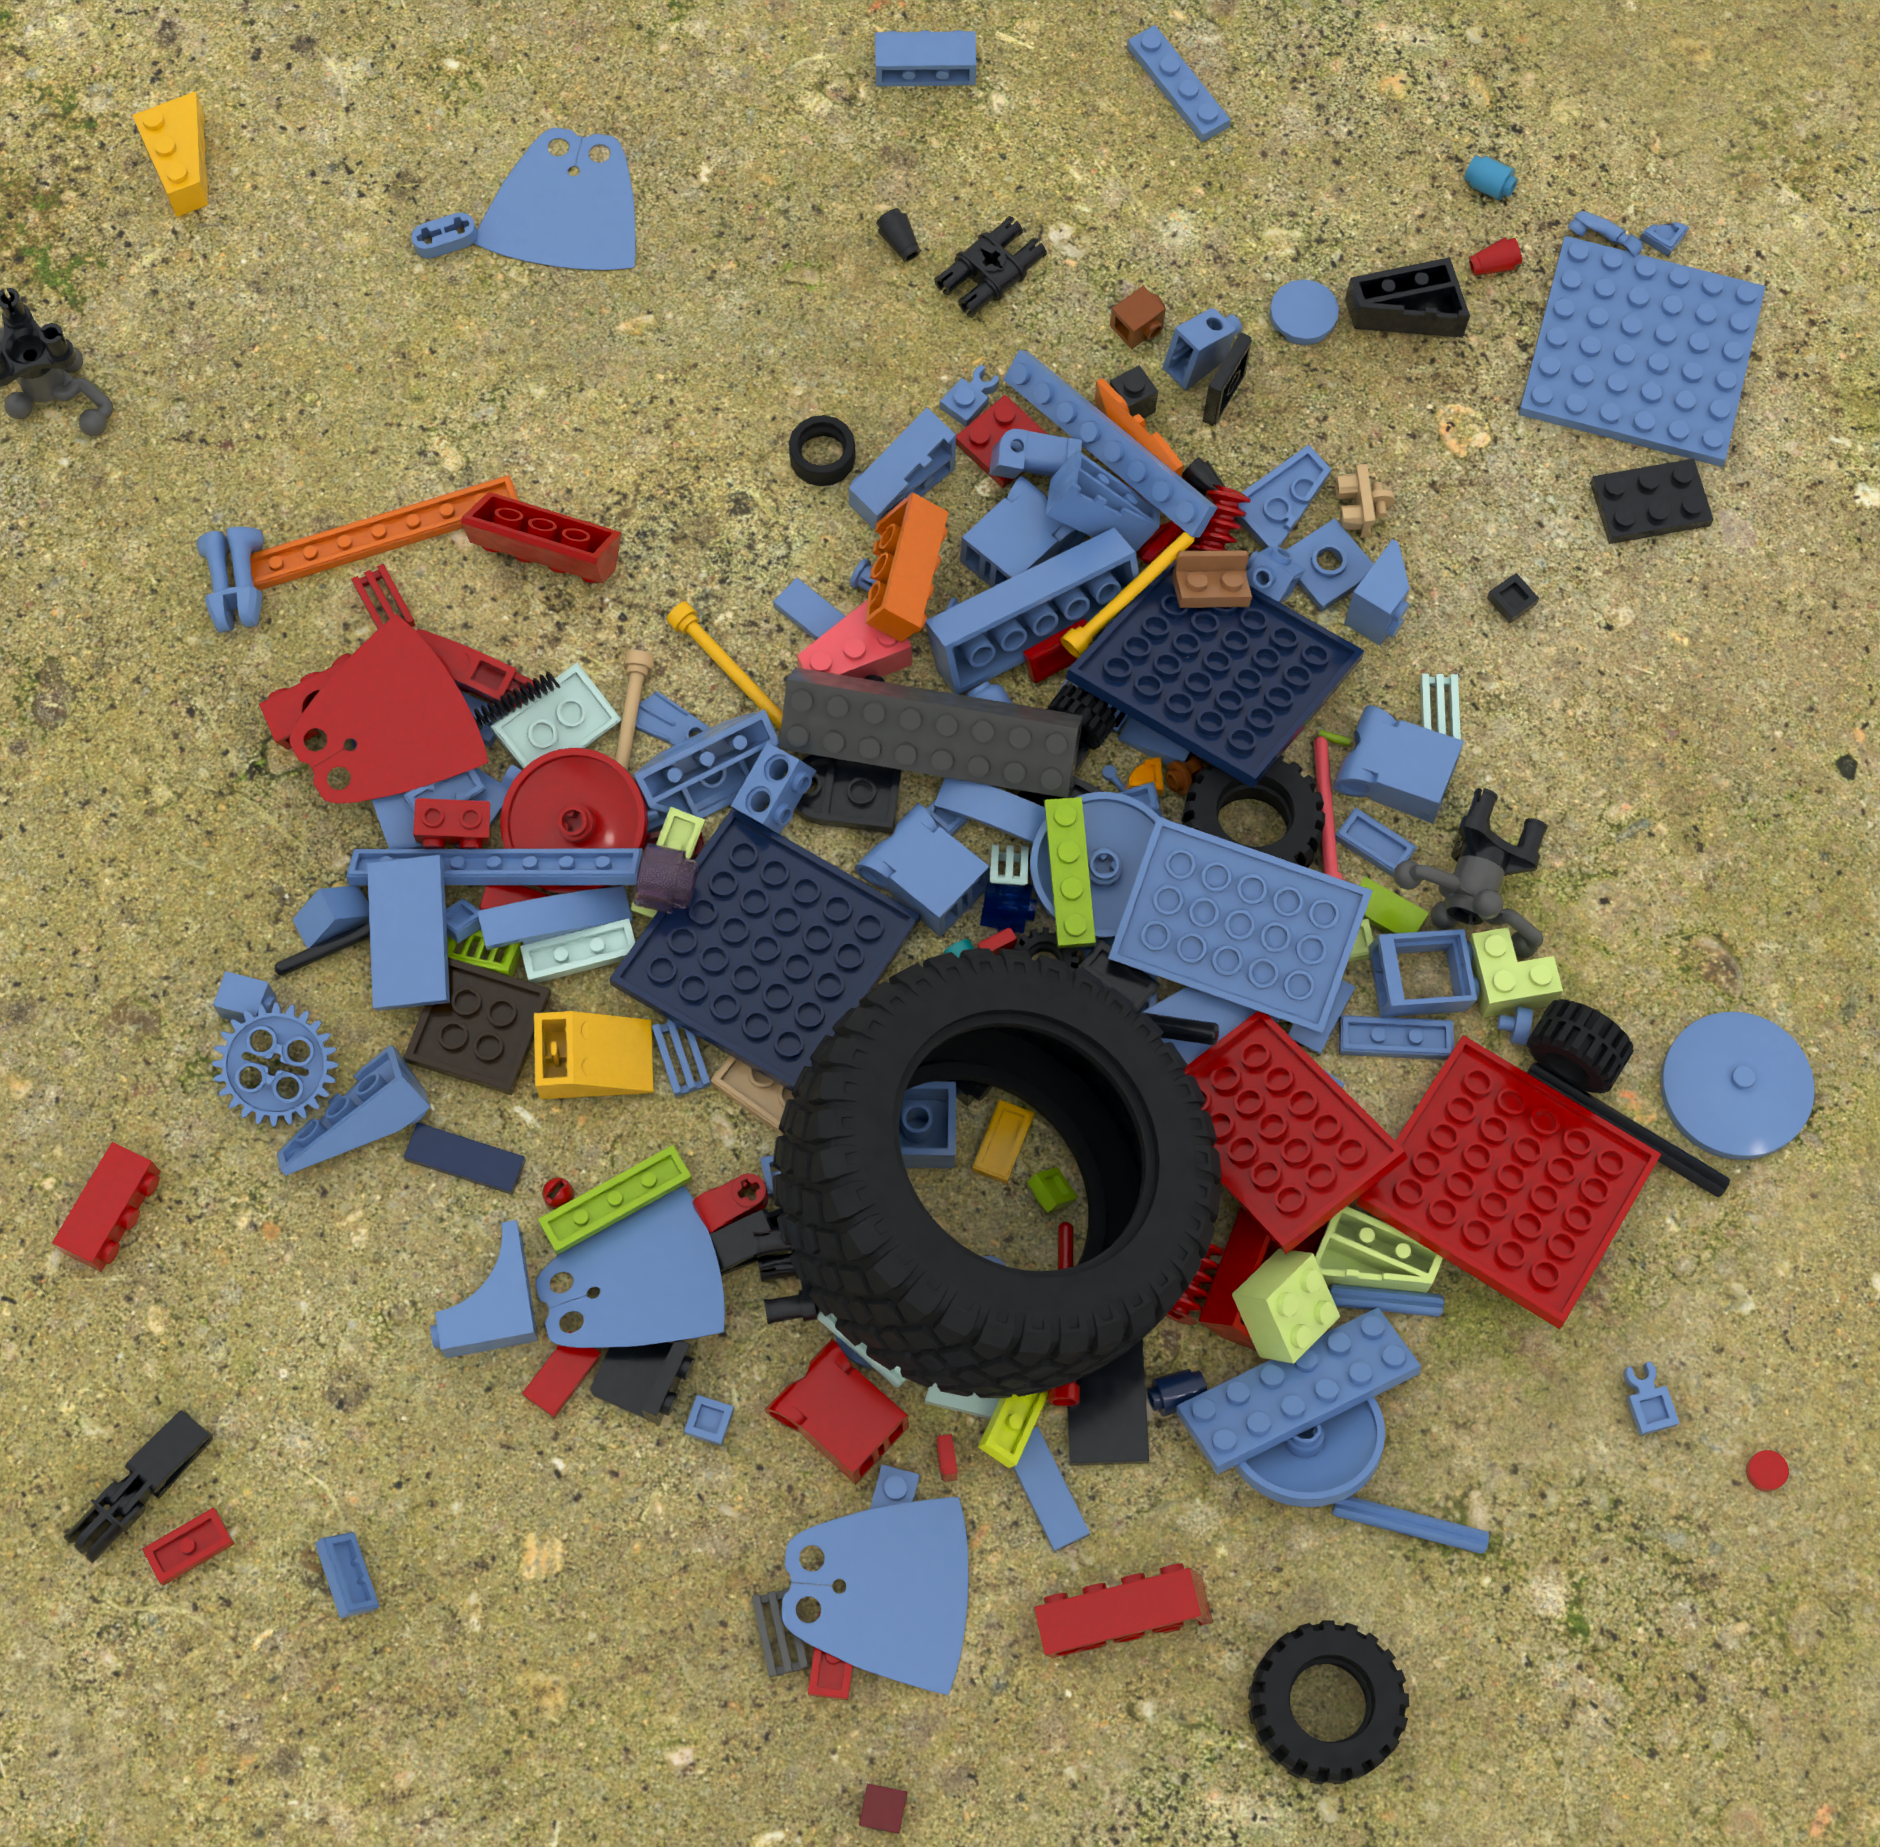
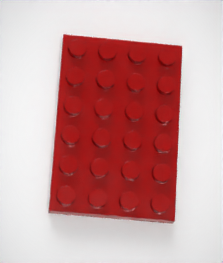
M1255 1012L1215 1045L1189 1063L1184 1071L1186 1075L1195 1077L1206 1101L1201 1109L1211 1114L1217 1141L1212 1147L1216 1148L1220 1153L1221 1180L1219 1184L1285 1254L1407 1159L1405 1150L1266 1013Z

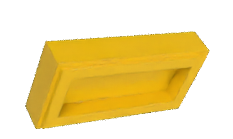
M999 1099L973 1163L972 1171L1008 1184L1035 1112Z

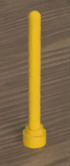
M1183 532L1083 628L1080 626L1076 629L1071 628L1061 637L1060 641L1065 649L1078 659L1094 642L1093 637L1175 561L1178 552L1185 551L1194 542L1195 538Z
M687 601L675 606L666 618L667 623L676 632L688 633L760 710L765 709L769 719L781 731L783 712L698 624L697 611Z

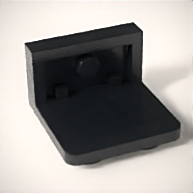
M679 1340L674 1341L673 1344L665 1342L632 1347H609L591 1385V1393L600 1400L660 1425L664 1415L669 1416L674 1409L678 1399V1394L675 1391L681 1379L686 1380L693 1368L695 1358H692L691 1346Z

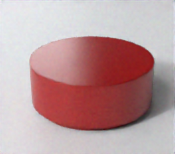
M1763 1450L1749 1459L1746 1466V1475L1749 1482L1756 1489L1771 1492L1781 1487L1787 1481L1789 1468L1786 1460L1779 1453L1772 1450Z

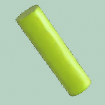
M1321 729L1318 735L1325 737L1327 741L1349 747L1351 738Z

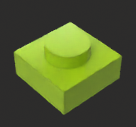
M1058 1167L1035 1173L1027 1181V1184L1034 1193L1035 1199L1044 1207L1047 1213L1068 1207L1078 1198Z

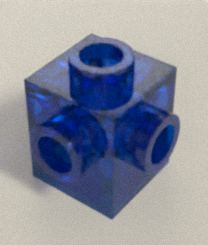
M989 877L980 926L995 928L998 932L1011 928L1014 934L1016 932L1024 933L1027 920L1034 922L1038 900L1031 899L1033 886L1029 884H995L990 882Z

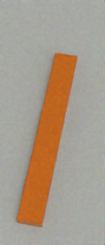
M510 475L252 553L250 560L254 587L260 591L463 528L461 524L462 516L488 492L518 500Z

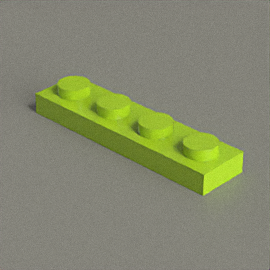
M1082 797L1045 800L1044 809L1057 949L1095 946L1096 940Z
M671 1145L540 1217L538 1222L554 1251L559 1255L691 1182L692 1176L674 1145Z

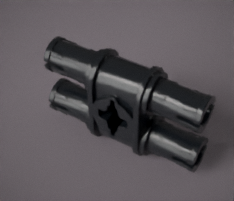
M1008 216L1004 222L990 233H981L977 241L965 251H960L956 254L955 262L934 278V282L940 291L946 287L943 290V294L947 296L966 279H972L978 284L958 300V304L964 313L970 309L967 312L968 317H974L990 301L1001 300L1007 290L1017 282H1022L1025 279L1028 269L1047 255V251L1042 243L1035 247L1039 241L1036 238H1032L1014 255L1009 254L1004 249L1023 233V229L1018 221L1011 225L1015 219L1011 216Z

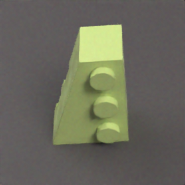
M1348 1206L1329 1220L1315 1254L1316 1261L1327 1285L1342 1284L1427 1293L1432 1286L1443 1260V1257L1391 1225Z

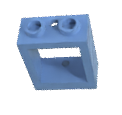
M1465 929L1380 934L1368 946L1380 1018L1466 1012L1477 1001L1480 988L1477 977L1473 976L1471 967L1473 949L1471 943L1466 940ZM1446 951L1454 996L1405 1000L1397 954Z

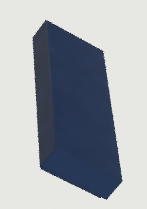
M418 1122L404 1154V1159L407 1162L510 1195L514 1193L526 1162L525 1156Z

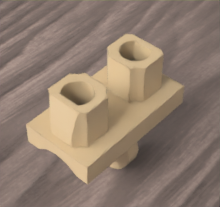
M1367 464L1357 465L1354 474L1337 476L1335 482L1337 499H1355V505L1340 507V525L1344 529L1359 530L1360 538L1371 537L1370 526L1375 524L1374 510H1376L1377 518H1383L1387 516L1386 508L1391 507L1395 503L1394 493L1390 490H1384L1381 482L1373 483V491L1371 492Z

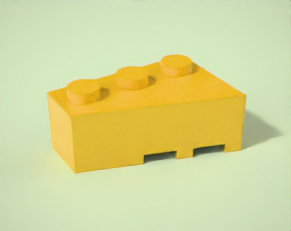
M194 91L133 114L132 116L176 217L207 206L208 184L207 168L205 165L206 141L204 138L205 115L197 92Z

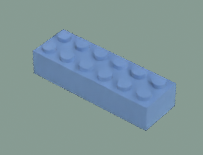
M1113 527L927 619L925 624L936 670L954 694L959 695L1025 662L1023 651L1082 619L1089 622L1139 575L1136 552Z

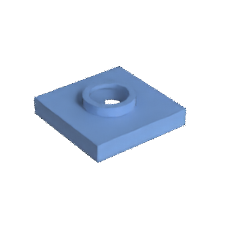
M1335 518L1286 549L1292 555V560L1306 569L1298 585L1320 612L1354 591L1374 565ZM1325 551H1331L1340 560L1341 566L1333 571L1322 569L1317 563V557L1324 555Z

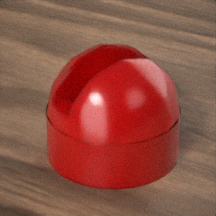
M560 1177L552 1178L544 1185L542 1196L546 1205L555 1210L573 1200L574 1191L566 1179ZM560 1184L564 1185L552 1200L549 1196Z

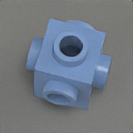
M1270 546L1260 552L1255 551L1251 555L1246 566L1248 571L1246 576L1249 586L1282 603L1289 599L1306 569L1294 562L1292 555L1286 550Z

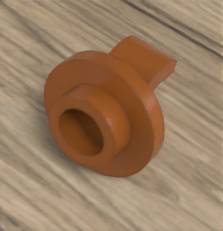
M1197 758L1190 759L1185 763L1179 760L1169 763L1168 772L1166 773V782L1169 788L1180 796H1186L1191 783H1195L1196 775L1201 771L1203 765Z

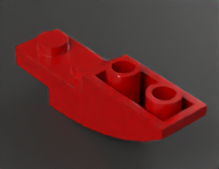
M419 628L416 631L443 663L459 690L465 693L469 691L494 703V698H496L502 704L500 696L504 695L508 700L507 691L511 692L514 696L513 689L516 688L521 693L520 685L527 689V681L534 686L532 679L517 673L516 668L437 634Z

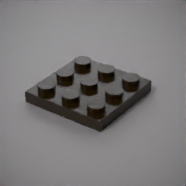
M448 957L450 1003L424 1006L404 1055V1060L406 1063L512 1096L534 1040V1013H544L551 996V991L549 988Z

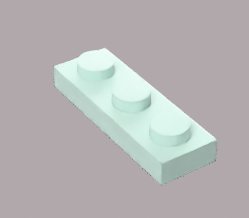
M628 918L522 945L520 948L528 981L536 984L622 962L635 944V939Z

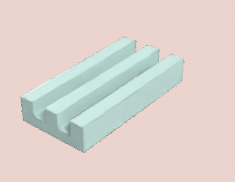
M1422 674L1420 678L1422 727L1431 730L1430 686H1436L1437 732L1446 735L1444 687H1449L1451 737L1461 740L1458 674H1451L1450 677H1444V674H1436L1435 677H1429V674Z
M992 844L990 882L1011 885L1027 884L1029 847L1021 846V853H1014V846L1007 845L1006 852H999V845ZM998 861H1006L1005 875H998ZM1013 862H1020V876H1013Z

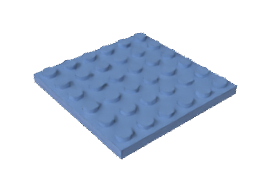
M1565 236L1518 415L1689 459L1694 458L1697 461L1723 467L1727 457L1766 286L1640 254L1634 257L1628 251Z

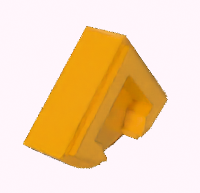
M1161 757L1147 759L1144 763L1137 766L1130 774L1125 790L1154 782L1160 796L1164 790Z

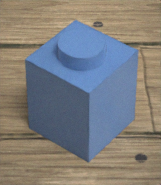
M225 971L213 1007L220 1018L235 1019L244 1023L246 1022L244 1010L250 1011L255 1017L258 1016V1005L263 1004L267 1012L272 1013L273 1005L275 1002L277 1003V997L269 982Z

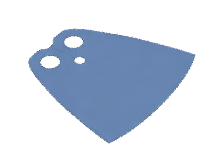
M551 128L542 133L530 145L503 182L477 230L478 236L474 244L507 257L555 267L586 270L635 268L634 198L627 160L619 141L612 136L602 134L581 137L572 130ZM559 138L566 140L569 144V150L565 155L553 156L549 153L548 145L552 140ZM604 145L610 150L609 159L602 163L592 161L589 157V151L593 146ZM570 167H578L580 173L577 176L569 175L568 170Z
M684 1185L562 1252L540 1272L536 1279V1289L539 1299L545 1302L549 1308V1316L545 1321L548 1337L553 1343L575 1348L632 1347L686 1340L724 1332L725 1300L719 1263L708 1228L692 1205L694 1199ZM560 1272H567L573 1277L572 1287L564 1293L553 1292L550 1288L552 1277ZM592 1287H598L600 1289L599 1296L594 1299L588 1298V1290ZM576 1311L582 1314L584 1322L579 1330L573 1333H566L561 1330L560 1320L566 1313Z
M959 1497L929 1499L873 1508L815 1525L795 1535L787 1544L785 1568L790 1574L791 1582H793L782 1600V1621L787 1629L804 1642L855 1667L914 1687L949 1695L961 1656L968 1603V1546L965 1521ZM810 1545L819 1547L824 1553L825 1559L822 1567L812 1572L805 1570L799 1561L800 1552L803 1548ZM836 1579H842L846 1583V1589L843 1593L838 1594L834 1592L832 1586L827 1585H832ZM808 1596L815 1598L821 1605L820 1616L812 1623L802 1622L796 1614L797 1603L800 1599Z

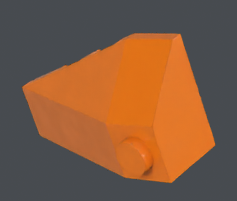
M1103 378L1097 380L1095 390L1097 408L1182 478L1184 465L1165 439L1158 432L1150 435L1145 428V419L1140 414L1132 417L1126 401ZM1119 477V480L1121 482H1123L1128 487L1137 492L1134 488H1132L1128 483H1126L1122 478Z

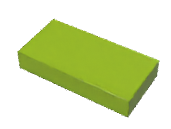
M1364 876L1359 886L1373 890L1363 919H1369L1371 925L1387 934L1419 932L1429 912Z

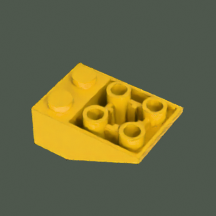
M575 1011L534 1013L535 1087L540 1100L654 1093L652 1020Z

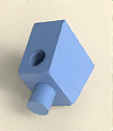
M1210 308L1175 328L1162 368L1185 391L1223 363L1230 351L1235 335L1242 331L1240 320L1233 314H1229L1224 318L1216 309Z

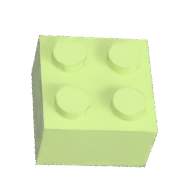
M1279 1248L1232 1293V1297L1260 1358L1294 1364L1341 1317L1313 1253L1291 1250L1285 1254Z

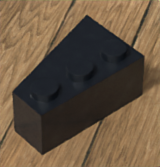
M1450 257L1351 277L1345 298L1354 329L1463 338L1470 318Z

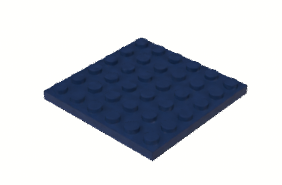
M1175 560L1129 603L1069 667L1066 679L1253 788L1359 664L1365 650L1251 586L1249 587L1252 599L1249 607L1179 608L1172 579Z
M732 808L610 977V985L790 1091H793V1087L804 1066H812V1061L809 1057L825 1035L832 1037L835 1034L832 1029L834 1024L851 1007H860L859 1000L876 987L920 922V914Z

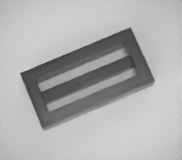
M790 1587L782 1591L768 1592V1594L761 1596H752L769 1678L809 1668L803 1640L794 1634L793 1637L799 1662L791 1663L778 1606V1601L783 1600V1596L789 1591ZM770 1603L783 1666L775 1667L762 1607L763 1604Z

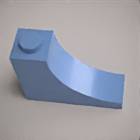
M517 1220L501 1223L502 1243L500 1253L491 1274L483 1285L461 1303L435 1312L437 1324L430 1325L432 1343L434 1348H440L445 1358L538 1341L522 1232Z

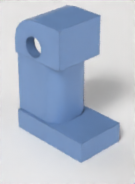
M1011 429L993 447L989 475L1015 479L1021 472L1053 477L1076 450L1081 452L1082 440L1031 432L1024 429Z

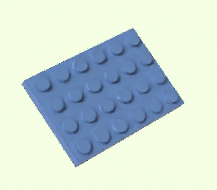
M1157 816L1108 959L1323 1033L1373 890Z

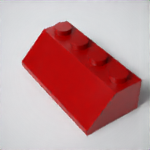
M488 492L462 516L461 524L470 543L480 545L486 551L502 552L515 556L521 562H535L545 565L551 571L557 573H571L580 576L589 583H604L616 570L622 532L492 492Z
M1242 1207L1240 1208L1198 1322L1221 1338L1256 1351L1232 1297V1293L1280 1247ZM1329 1221L1292 1250L1313 1253L1315 1256Z

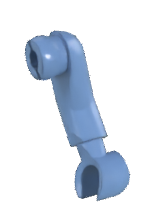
M1586 211L1577 212L1574 215L1575 218L1568 225L1569 229L1581 237L1589 227L1610 242L1623 245L1634 257L1643 249V243L1633 234L1626 235V231L1616 224Z

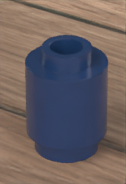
M1190 1369L1153 1378L1152 1387L1147 1388V1396L1152 1410H1159L1160 1414L1165 1417L1176 1414L1177 1405L1207 1391V1386L1199 1370L1191 1372Z

